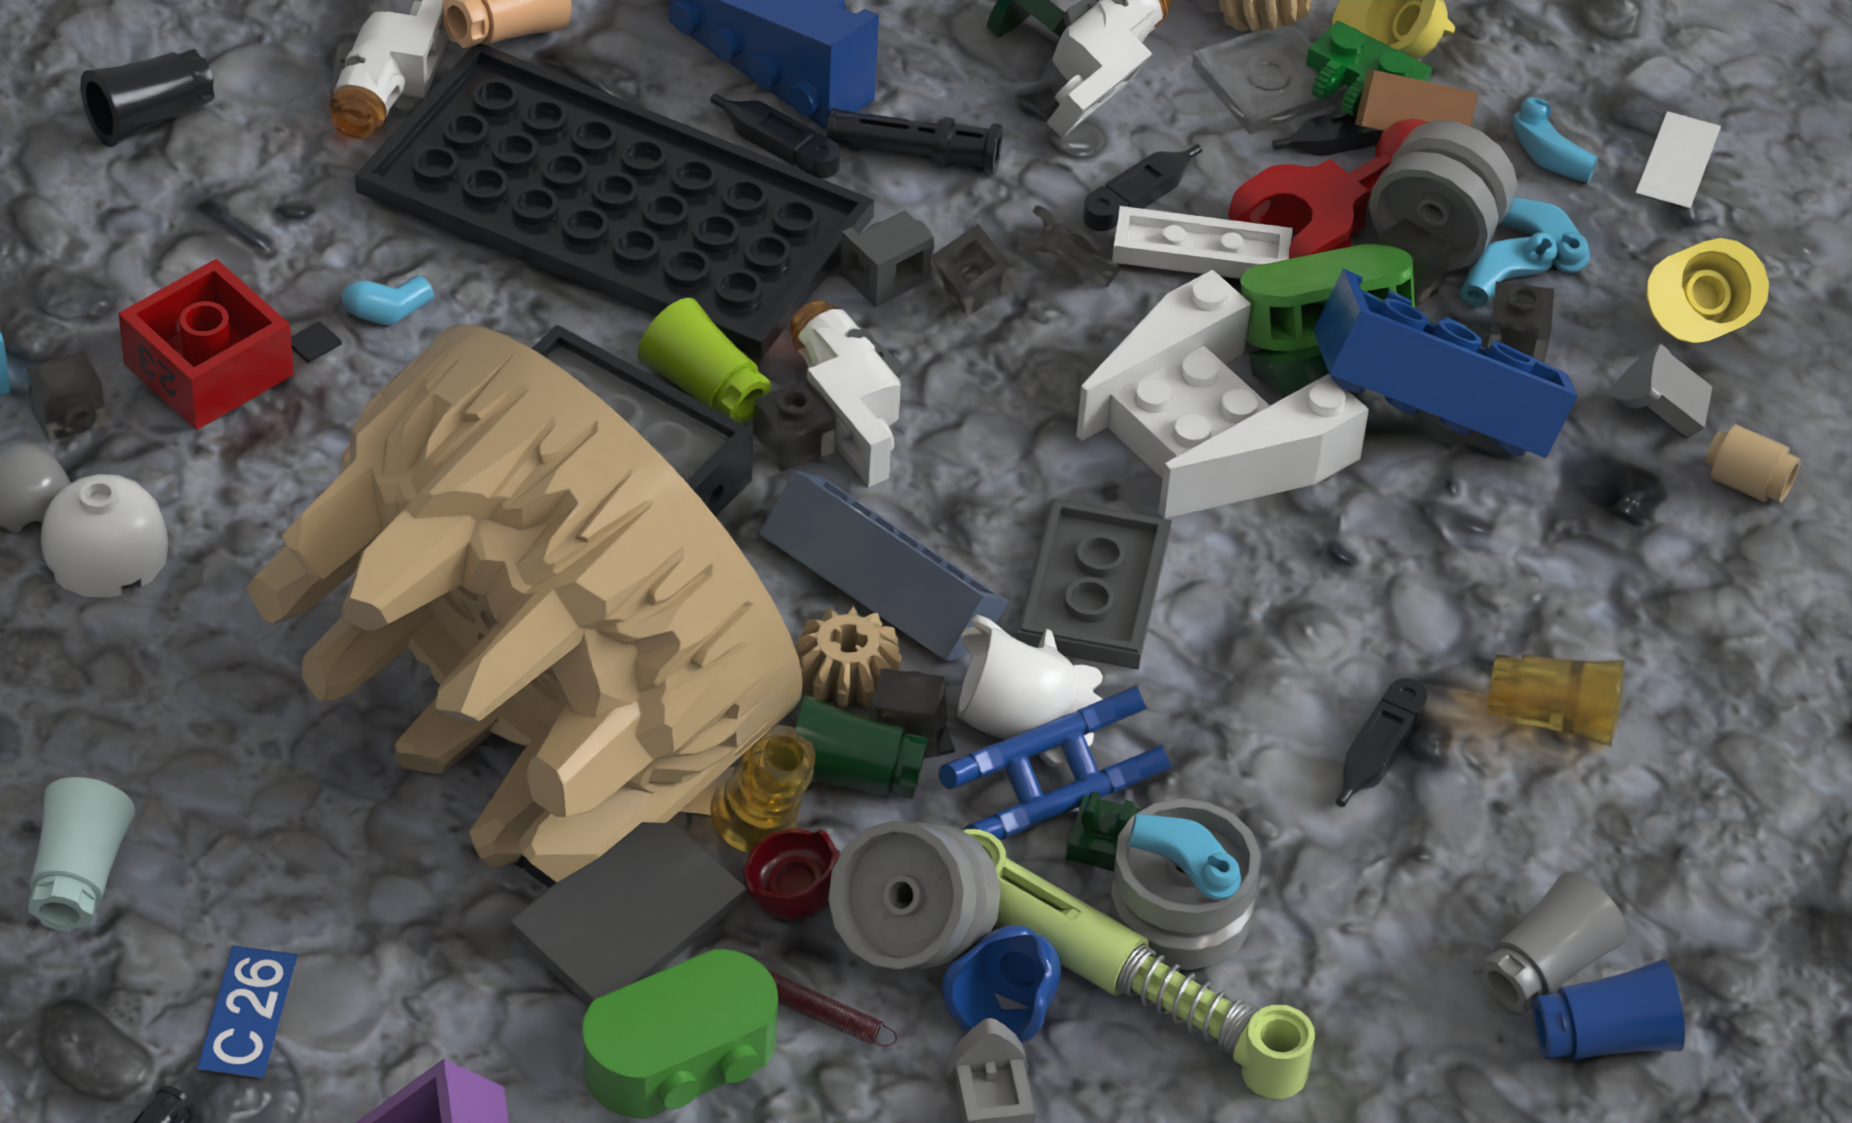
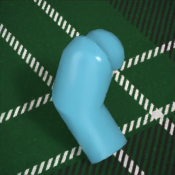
M415 275L397 288L361 280L349 284L344 289L341 302L346 312L359 319L383 326H390L433 300L434 292L430 283L421 275Z

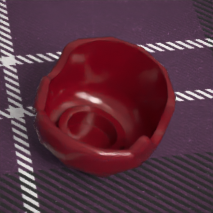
M792 828L771 832L752 847L746 865L742 870L747 891L756 906L767 915L787 922L813 918L830 906L828 897L831 874L840 857V851L837 850L831 838L824 830L812 833L809 830Z

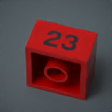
M217 258L118 313L124 365L196 431L294 375L290 323Z

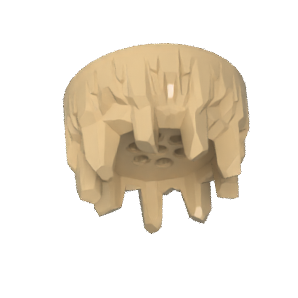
M460 324L445 329L365 405L358 422L351 428L350 445L342 453L339 476L283 533L282 538L286 546L245 588L262 619L273 624L306 613L355 572L342 608V617L305 654L302 660L303 681L317 701L337 700L354 691L396 657L409 649L414 654L416 660L430 666L433 679L441 686L438 688V695L397 740L395 744L397 764L403 769L443 774L492 734L526 747L469 831V834L480 859L491 869L516 863L520 856H525L531 864L555 882L561 881L601 857L640 823H667L790 713L801 699L803 679L799 658L790 633L773 599L742 551L701 498L627 421L586 386L537 351L507 335L482 326Z

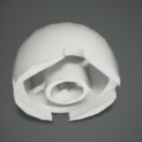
M95 474L78 478L66 485L51 501L44 514L41 529V548L45 566H48L54 572L55 581L63 589L84 597L112 598L123 595L122 586L133 584L140 579L141 587L153 581L165 565L168 552V537L157 501L136 481L120 475Z

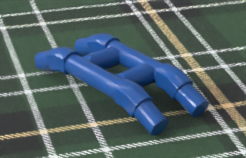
M1136 685L1065 716L943 764L938 770V776L945 788L953 789L1005 768L1019 804L969 824L964 829L982 830L1002 840L1080 807L1084 795L1089 796L1090 793L1097 792L1100 793L1102 798L1172 769L1163 745H1160L1105 769L1098 770L1084 735L1146 710V705ZM1060 745L1075 781L1043 794L1028 758Z

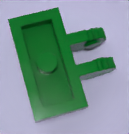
M1339 20L1308 48L1306 66L1319 72L1311 88L1312 96L1326 101L1343 84L1346 85L1348 89L1344 94L1341 109L1351 116H1355L1358 113L1367 69L1430 82L1433 69L1406 53L1398 51Z

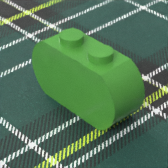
M1361 244L1251 267L1240 278L1241 295L1251 303L1246 341L1258 348L1282 352H1291L1317 346L1318 343L1313 329L1343 268L1363 277L1360 284L1362 290L1383 300L1386 299L1391 290L1412 300L1410 306L1415 308L1413 259L1411 255L1402 249L1392 246Z
M713 949L595 999L589 1006L583 1020V1075L589 1092L602 1106L614 1113L631 1118H647L666 1109L681 1108L689 1104L696 1096L723 1084L738 1083L749 1078L756 1070L768 1064L776 1047L778 991L773 977L760 962L744 953L729 949Z

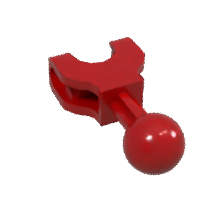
M1410 118L1393 123L1380 136L1376 145L1375 158L1350 173H1347L1331 158L1317 166L1309 167L1295 164L1273 165L1246 181L1235 191L1230 203L1228 219L1293 228L1292 232L1297 235L1292 239L1289 247V259L1351 247L1352 236L1365 228L1367 203L1371 197L1373 186L1382 172L1390 165L1392 157L1403 139L1416 126L1428 122Z

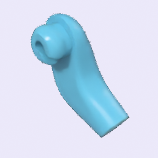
M1535 97L1525 99L1521 103V112H1517L1513 116L1512 127L1528 156L1543 169L1589 183L1594 173L1598 156L1569 141L1555 130L1548 121L1552 110L1547 101Z
M1515 197L1513 205L1500 225L1517 230L1530 237L1535 233L1550 235L1556 241L1558 253L1553 259V265L1564 273L1582 271L1590 258L1588 242L1578 232L1567 214L1553 204Z
M1535 233L1531 237L1500 240L1488 244L1484 253L1471 265L1460 291L1462 299L1469 305L1482 307L1489 301L1501 281L1546 272L1553 265V259L1558 253L1556 241L1546 233Z
M1147 814L1135 815L1129 837V847L1158 854L1176 863L1197 889L1210 899L1225 900L1232 897L1238 891L1241 884V875L1237 861L1226 853L1215 837L1203 825L1183 818Z

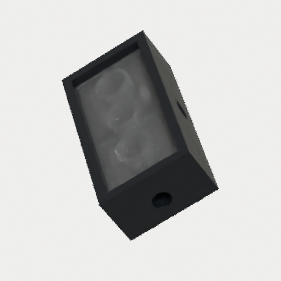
M556 325L531 348L568 372L627 421L676 470L715 517L752 482L753 430L559 325Z

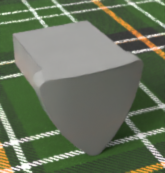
M1660 343L1625 371L1610 389L1608 396L1626 408L1635 409L1647 406L1685 437L1690 438L1705 428L1712 386L1670 354V350Z
M993 1018L984 1019L962 1037L953 1049L946 1064L948 1080L955 1082L963 1123H1034L1035 1110L1026 1074L1029 1071L1025 1050L1015 1033Z

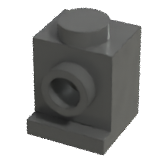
M905 210L882 222L874 223L859 234L850 227L842 231L840 274L871 304L877 307L931 279L934 237L923 222L916 221Z

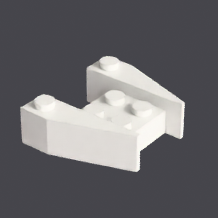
M1214 270L1167 293L1081 385L1076 436L1083 441L1109 428L1162 478L1158 514L1164 519L1315 485L1361 459L1369 409L1348 390L1337 385L1331 379L1330 374L1269 405L1225 365L1245 352L1251 303Z

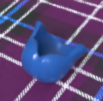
M1007 925L996 929L982 938L969 952L952 962L945 971L941 989L946 1010L958 1022L959 1026L967 1032L986 1018L996 1019L1014 1032L1023 1044L1025 1041L1031 1040L1041 1029L1045 1013L1058 990L1061 974L1060 957L1045 935L1035 933L1026 926ZM996 994L1029 1008L1002 1009Z

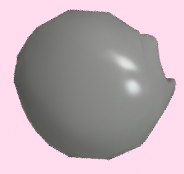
M16 444L0 449V526L15 534L21 533L24 525L30 522L39 521L43 523L45 510L63 487L71 483L62 466L47 449L34 444Z

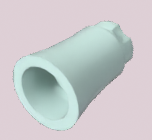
M85 777L58 779L50 783L45 789L42 830L37 858L30 880L32 892L28 901L29 913L37 917L42 925L54 930L70 932L75 928H88L92 923L96 907L102 902L108 876L119 846L135 816V806L124 792L103 781Z

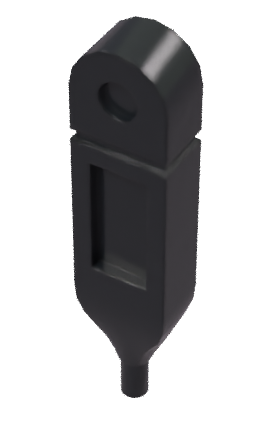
M717 94L711 96L710 102L725 111L732 122L734 130L744 139L793 166L796 164L800 170L818 178L831 177L838 172L840 166V147L833 140L820 133L816 134L815 130L761 101H731Z
M1342 111L1307 120L1297 132L1288 138L1273 140L1272 147L1274 150L1289 147L1296 148L1313 155L1325 156L1376 146L1384 131L1356 125L1357 114L1351 116Z
M1195 144L1188 150L1181 152H1155L1107 182L1105 187H1099L1085 198L1083 210L1084 223L1087 227L1096 231L1111 230L1117 226L1120 206L1144 209L1169 193L1181 182L1190 160L1202 152L1201 146Z
M1409 678L1394 681L1346 753L1343 768V790L1335 801L1339 807H1345L1353 794L1363 789L1375 787L1382 781L1412 734L1413 729H1415L1423 717L1427 691L1418 681Z

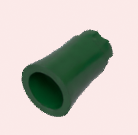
M805 694L791 743L784 782L830 785L865 791L885 797L888 796L890 791L894 795L913 799L928 738L916 734H903L904 728L874 721L838 709Z

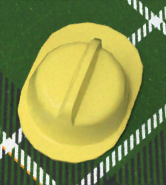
M1340 0L1332 19V25L1339 20L1398 51L1406 53L1414 59L1428 54L1437 45L1441 37L1451 36L1455 31L1454 24L1448 19L1444 0Z
M1717 238L1701 242L1668 256L1655 265L1647 279L1646 299L1651 315L1663 331L1676 340L1697 344L1711 341L1739 329L1759 316L1768 300L1769 280L1763 263L1751 249L1738 241Z

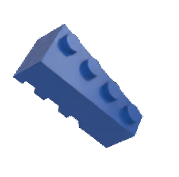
M669 0V22L681 33L695 39L712 51L720 60L728 62L750 77L759 87L767 89L792 106L797 113L808 117L826 131L832 108L856 113L875 100L879 14L866 9L855 14L846 10L844 0Z
M1343 268L1313 329L1328 373L1337 385L1355 393H1363L1366 388L1384 395L1385 400L1390 405L1409 414H1417L1419 409L1438 416L1439 421L1443 425L1463 435H1471L1473 430L1492 437L1493 442L1497 446L1511 454L1524 456L1528 451L1547 458L1578 397L1567 373L1497 340L1491 343L1489 349L1480 346L1482 343L1481 338L1466 328L1465 325L1446 316L1444 320H1439L1437 325L1429 322L1422 312L1410 306L1412 300L1391 290L1385 300L1376 297L1360 288L1363 277Z

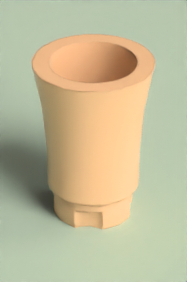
M444 0L442 3V23L451 42L458 43L463 49L479 43L487 46L525 35L562 31L570 21L572 2L571 0Z

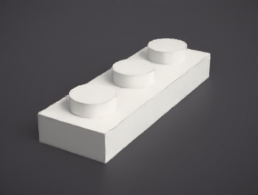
M1120 206L1112 262L1205 274L1214 270L1222 277L1240 279L1242 274L1253 266L1289 259V247L1291 245L1293 228Z

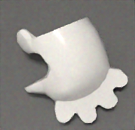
M978 614L972 619L973 626L967 627L961 634L962 644L972 657L962 684L958 700L957 717L976 730L1006 740L1103 700L1093 693L1102 682L1103 676L1100 670L1087 665H1073L1065 656L1058 652L1053 633L1047 628L1038 648L1029 646L1011 637L992 620ZM1093 732L1084 735L1089 747L1093 743ZM1060 745L1039 754V757L1051 767H1058L1066 760Z

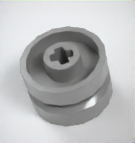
M1435 120L1416 126L1403 139L1394 153L1390 165L1382 172L1373 186L1368 206L1373 226L1388 246L1406 251L1411 255L1413 263L1427 269L1453 271L1470 266L1484 253L1495 234L1496 227L1504 220L1514 203L1518 184L1514 166L1497 143L1483 132L1459 122Z
M1180 798L1154 803L1137 813L1196 821L1208 829L1226 853L1237 861L1241 875V884L1238 891L1228 899L1213 900L1203 895L1176 863L1158 854L1128 846L1135 817L1133 815L1118 835L1109 917L1149 940V948L1156 952V958L1163 955L1165 959L1164 964L1170 968L1175 964H1179L1181 970L1214 966L1236 953L1250 933L1254 898L1259 878L1261 852L1253 832L1234 813L1205 801Z
M889 821L866 828L844 847L832 870L828 900L835 929L850 951L873 966L898 970L916 968L939 969L950 966L952 962L965 955L982 938L991 933L998 918L1001 889L995 864L977 839L958 827L928 822Z

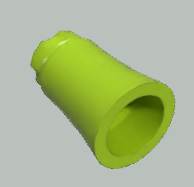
M693 298L678 300L665 308L652 321L641 338L637 357L641 364L664 376L694 399L742 425L750 421L759 412L762 404L770 396V381L758 372L757 365L718 329L699 303Z

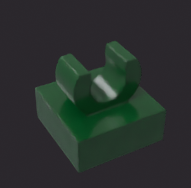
M1092 792L1089 796L1084 795L1067 843L1066 859L1114 871L1118 835L1130 818L1143 809L1136 808L1134 802L1125 800L1124 805L1103 800L1100 797V793Z

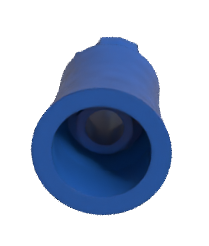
M1660 959L1634 970L1603 979L1559 987L1557 993L1538 996L1532 1000V1014L1537 1042L1544 1059L1570 1056L1572 1060L1600 1055L1642 1051L1681 1052L1684 1047L1685 1024L1681 998L1674 974L1665 959Z

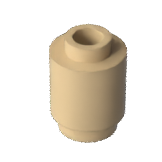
M1735 424L1728 434L1722 431L1716 434L1707 452L1705 464L1713 467L1711 472L1712 480L1760 501L1766 502L1771 498L1781 503L1794 483L1801 459L1789 454L1790 448Z

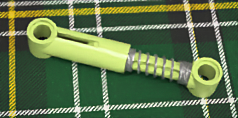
M976 829L962 830L980 842L995 864L1001 889L998 918L994 925L995 927L1020 925L1030 928L1035 933L1045 935L1058 952L1061 965L1114 996L1121 995L1122 993L1131 998L1141 995L1143 1005L1150 1006L1156 1004L1158 1014L1160 1015L1171 1012L1173 1022L1176 1024L1187 1022L1189 1032L1195 1033L1202 1030L1204 1040L1207 1042L1217 1039L1219 1049L1228 1052L1229 1055L1233 1056V1061L1241 1065L1243 1080L1256 1094L1268 1099H1284L1294 1096L1303 1089L1308 1079L1315 1040L1314 1026L1304 1013L1288 1005H1271L1257 1011L1256 1008L1248 1006L1247 1003H1241L1240 999L1234 1003L1227 1001L1224 990L1215 994L1210 991L1211 985L1209 981L1201 986L1194 982V973H1190L1186 977L1179 973V964H1175L1170 968L1164 964L1165 959L1163 955L1156 958V952L1149 948V940L1006 858V850L1002 842L993 834Z

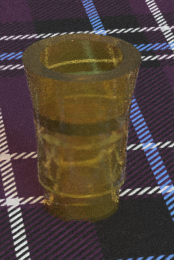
M1497 654L1489 689L1488 714L1499 717H1512V723L1560 731L1612 748L1621 706L1626 660L1584 661L1546 658L1522 654L1520 660L1516 657Z
M776 725L743 754L733 772L717 787L710 803L713 825L727 843L736 849L750 853L752 847L771 832L798 827L800 807L804 794L812 780L815 764V751L811 741L799 736L793 727Z

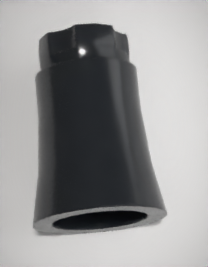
M196 49L179 54L170 52L148 60L122 66L86 70L83 72L80 81L81 98L88 121L100 141L108 147H114L139 132L169 119L191 113L195 110L196 106L210 103L215 97L213 90L214 78L206 59L201 57Z

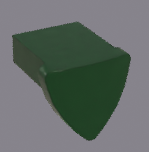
M997 0L986 27L995 35L1001 37L1020 25L1030 15H1033L1052 32L1061 37L1066 29L1063 19L1065 11L1051 0Z
M1319 345L1291 352L1263 349L1249 353L1253 376L1272 383L1282 399L1329 374Z

